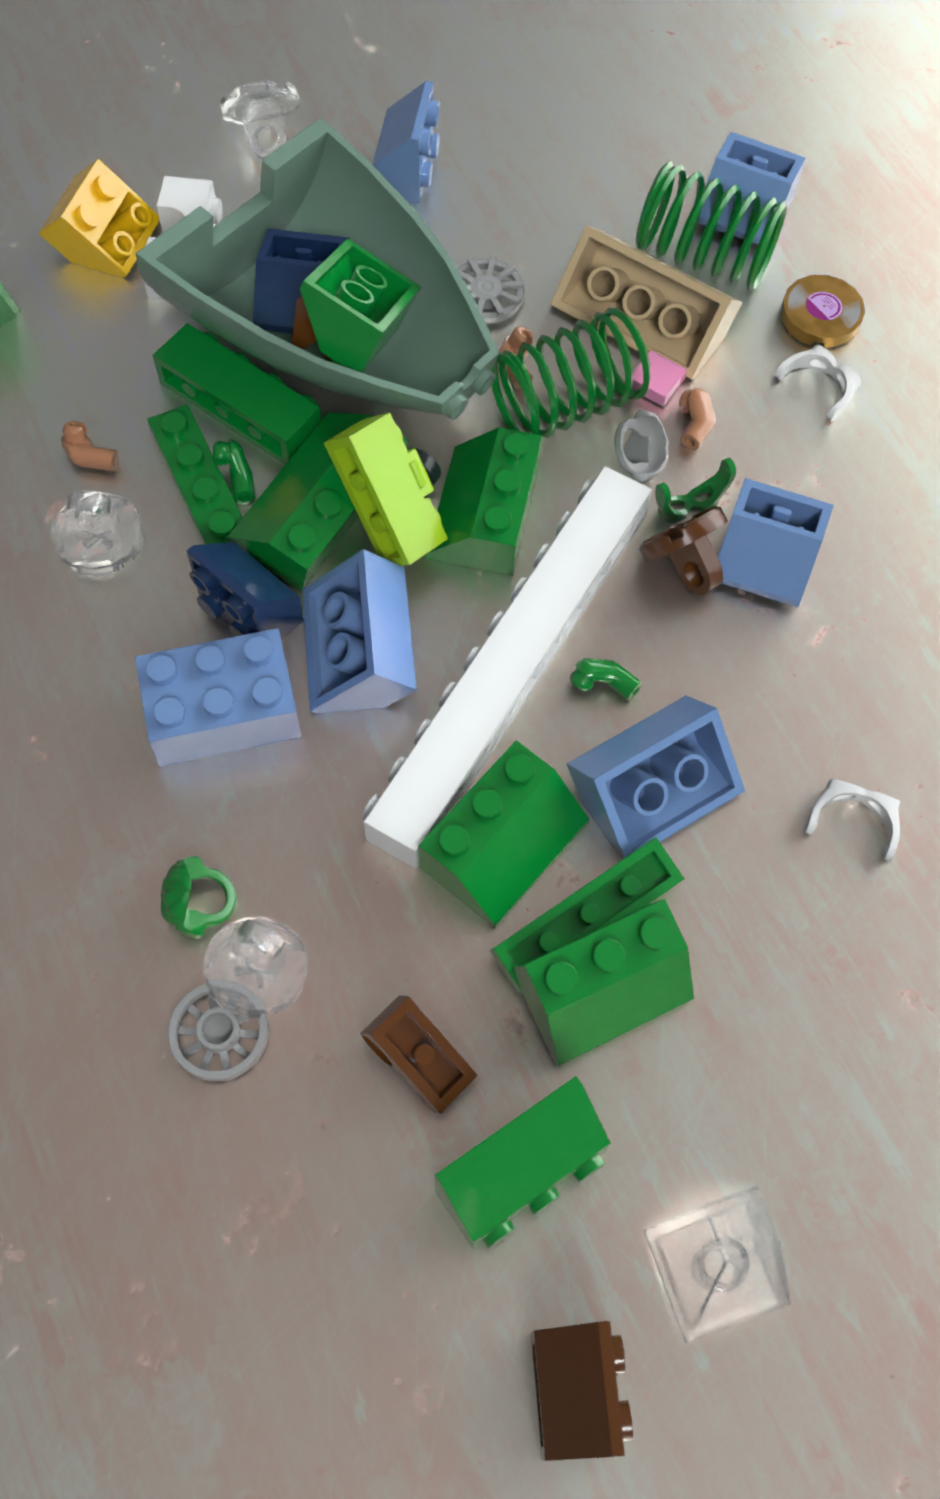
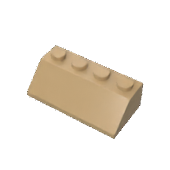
M586 225L550 305L576 319L584 320L588 323H591L592 317L596 312L603 313L608 307L619 309L632 320L639 330L646 346L647 354L652 350L687 369L686 377L694 379L723 342L743 302L600 229ZM610 316L621 331L626 345L638 351L633 337L625 324L617 316ZM600 321L598 322L597 330H599ZM606 325V334L614 338L609 327Z

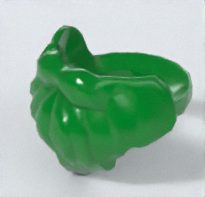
M198 856L178 860L170 867L166 877L163 879L161 915L181 934L198 940L204 936L207 928L217 927L230 918L235 910L237 901L235 887L230 879L219 870L206 868L203 860ZM208 878L219 883L226 896L223 909L216 914L209 915L200 913L197 910L187 909L192 887L191 881Z

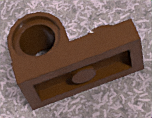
M399 995L360 1033L372 1051L389 1067L399 1071L430 1108L439 1114L478 1076L409 996Z

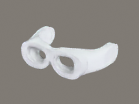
M815 345L811 350L790 356L774 373L778 380H782L791 371L798 368L813 369L831 375L842 393V399L829 410L826 416L831 422L836 420L845 411L855 392L861 386L859 375L847 365L841 364L837 366L831 352L821 345Z
M830 779L826 789L817 798L810 810L804 832L810 835L813 834L818 825L817 821L820 811L825 806L842 801H861L884 824L888 840L884 848L883 859L892 861L900 836L898 815L900 801L888 795L866 790L845 781Z

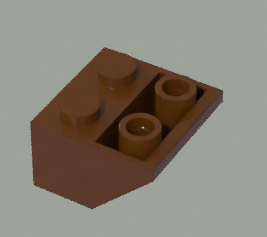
M610 1321L534 1330L531 1333L541 1459L553 1461L625 1456L623 1441L633 1440V1425L629 1401H619L616 1376L618 1374H625V1353L621 1335H612Z

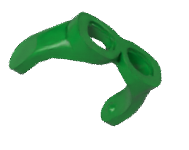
M731 458L723 459L719 470L714 476L685 495L671 496L670 489L665 482L657 484L655 497L658 514L661 519L667 523H677L686 519L692 508L696 511H704L717 506L736 476L734 461ZM702 493H707L710 496L701 502L694 499V497ZM682 504L684 508L676 510L671 505Z

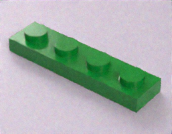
M188 404L147 418L150 431L203 544L228 543L226 542L227 536L243 517L219 467L213 461V455Z
M655 837L489 951L517 993H522L511 969L650 904L685 878L657 837Z

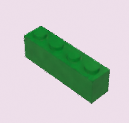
M188 323L152 355L160 384L284 465L287 464L322 421L320 407L311 397L295 392L287 387L275 374L265 373L254 366L245 355L239 352H232L221 345L212 334L208 332L202 333Z

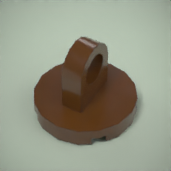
M714 506L693 515L692 519L675 527L673 525L645 540L640 545L639 550L646 563L669 554L684 585L691 592L697 595H704L718 587L723 580L721 563L707 534L720 528L728 520L721 507Z

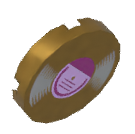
M809 275L796 280L787 288L781 305V320L789 334L802 343L813 346L814 342L825 343L824 347H836L848 343L858 333L865 314L864 301L858 291L843 279L829 275Z

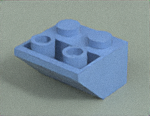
M428 81L419 85L387 109L372 163L407 202L420 203L423 188L430 187L432 182L433 162H430L431 158L437 159L439 153L440 134L434 133V127H437L439 121L440 101L433 100V82Z
M730 132L715 159L707 184L711 180L719 178L723 184V194L731 186L737 184L741 189L742 201L749 193L756 191L760 196V209L769 199L774 197L778 203L785 201L788 210L796 194L806 158ZM716 187L713 188L701 208L698 223L706 226L712 214ZM734 194L723 209L715 230L726 232L732 213ZM753 201L745 211L734 233L735 237L743 240L748 229ZM771 209L764 218L752 243L759 244L762 233L770 218Z
M745 478L718 556L723 569L722 584L799 607L834 505Z

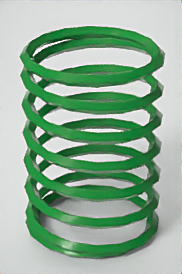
M671 161L665 163L656 175L645 200L637 227L636 247L643 251L653 241L667 209L675 175L678 173V191L658 238L655 252L657 258L664 256L667 252L678 224L684 198L697 180L695 203L684 225L675 250V264L683 262L692 242L701 208L713 188L716 187L712 214L698 244L692 267L694 271L702 267L709 251L718 219L734 194L729 225L716 253L710 273L713 278L720 274L735 230L748 206L753 201L746 236L734 262L729 281L731 284L738 281L755 235L771 209L770 218L760 238L747 277L746 286L748 291L755 289L766 271L783 227L787 211L785 201L778 203L777 199L773 197L760 209V196L756 191L749 193L742 201L741 189L737 184L731 186L723 194L721 179L715 178L705 186L702 172L697 171L686 178V172L682 165L679 164L674 167Z
M608 307L603 313L596 312L592 317L591 323L578 319L572 331L560 327L555 334L554 340L549 336L541 335L536 343V348L531 344L523 342L519 347L517 356L507 350L499 353L492 368V371L497 376L491 386L496 404L508 428L520 431L503 399L497 372L499 363L502 385L515 414L532 434L543 435V438H549L554 434L555 429L566 431L573 425L574 421L585 423L591 418L592 413L603 415L610 409V406L620 408L628 402V399L639 400L645 396L651 379L650 362L646 346L632 320L619 309ZM610 316H617L625 324L637 346L643 368V384L637 391L632 390L633 369L625 339ZM600 321L599 333H598V331H597V325H598V322ZM606 325L612 332L619 347L624 365L625 382L618 373L611 358L607 343ZM581 328H584L590 334L593 352L607 381V395L595 383L590 361L579 340ZM562 336H566L573 345L577 364L587 383L588 402L575 386L568 360L562 351ZM544 343L555 354L558 368L568 389L569 408L559 397L555 389L552 376L544 359ZM525 351L530 353L538 366L544 386L548 392L551 416L535 393L527 372ZM507 366L515 375L525 395L531 421L522 410L514 394ZM614 389L622 394L620 398L613 399ZM596 396L605 402L600 407H595ZM577 402L586 409L581 415L576 414ZM558 408L568 417L564 422H558ZM539 414L547 423L550 424V426L545 430L539 429Z

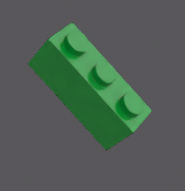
M346 239L302 282L300 287L320 352L330 357L333 363L359 372H363L399 329L421 289V286L350 239Z
M498 427L455 446L437 510L448 539L425 554L426 559L511 576L514 575L539 471L543 435Z
M516 740L418 845L419 868L493 928H496L589 823V817L556 770Z
M665 899L641 907L511 969L555 1066H560L694 999L688 946Z
M577 1076L435 1174V1193L471 1248H474L482 1241H484L488 1249L493 1247L516 1229L511 1220L529 1208L534 1216L561 1197L556 1188L573 1175L581 1183L606 1164L601 1155L606 1152L611 1143Z

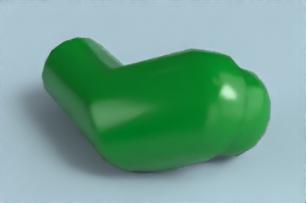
M231 439L228 442H216L213 445V461L217 466L229 465L232 494L236 504H251L255 500L253 475L241 445Z
M583 658L575 664L577 668L570 675L571 683L582 691L591 690L595 681L606 683L628 701L634 698L643 685L642 681L613 660Z

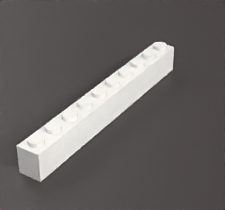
M604 466L595 481L587 480L578 497L579 505L573 513L567 511L563 515L556 530L557 537L552 545L545 543L542 546L534 562L535 570L529 579L523 576L518 581L511 596L512 604L506 613L499 611L493 618L487 633L489 638L483 647L475 646L468 655L464 664V671L466 672L458 684L452 681L446 687L439 702L441 709L433 720L425 719L419 727L414 739L416 744L407 758L401 756L395 762L388 777V781L391 783L382 796L375 794L368 802L362 814L367 842L415 869L418 868V845L464 797L646 517L652 493L651 488Z

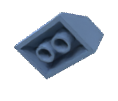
M363 549L302 589L311 712L320 714L385 708L417 690L404 567Z
M689 696L680 698L567 763L582 805L621 859L657 837L659 842L663 841L745 792L718 709Z

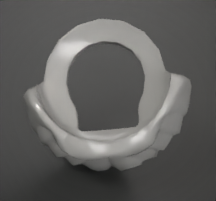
M638 410L634 418L626 419L619 424L614 439L618 461L625 470L632 474L635 481L646 483L652 480L668 463L669 439L662 422L656 414L646 410ZM630 429L632 432L623 448V436L625 431Z

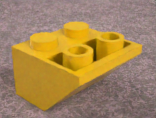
M97 159L74 176L38 234L71 263L124 278L137 260L136 253L146 245L148 237L152 235L160 220L159 215L104 163Z

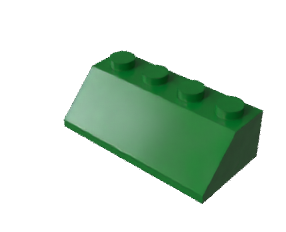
M328 412L230 532L226 542H235L267 570L299 592H302V589L307 586L359 518L324 442L359 421L373 416L368 414ZM403 437V442L405 446L407 445L408 440Z

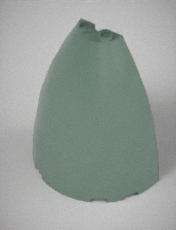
M321 117L262 160L260 192L214 227L213 216L203 207L199 206L136 253L141 277L164 300L207 330L276 370L326 390L386 406L446 415L453 421L462 414L469 399L475 392L480 396L483 395L496 379L497 374L492 371V368L497 360L499 351L477 303L451 257L418 212L367 158ZM268 228L348 237L351 241L421 286L399 329L363 372L326 361L322 352H320L317 341L305 349H301L291 344L292 333L264 330L253 323L256 258Z

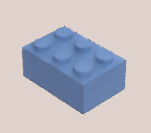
M279 628L135 656L148 740L159 767L302 737Z

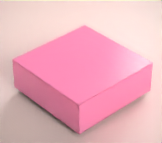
M651 350L648 353L651 379L647 394L644 397L664 406L685 380L687 369ZM642 363L633 372L632 390L635 391L641 388L643 384Z

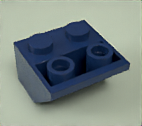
M268 228L256 258L253 323L264 330L293 333L296 301L301 295L300 287L302 282L346 239L350 238Z
M235 542L193 545L186 551L192 569L189 576L199 593V597H197L199 606L212 619L220 617L226 622L234 637L279 628L282 641L304 621L300 596Z

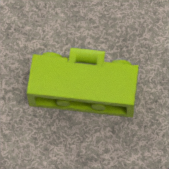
M390 412L359 421L324 442L328 454L378 556L400 566L411 565L448 539L441 524V517L438 511L433 507L430 498H424L434 491L429 476L416 448L407 450L403 442L402 432L394 422Z

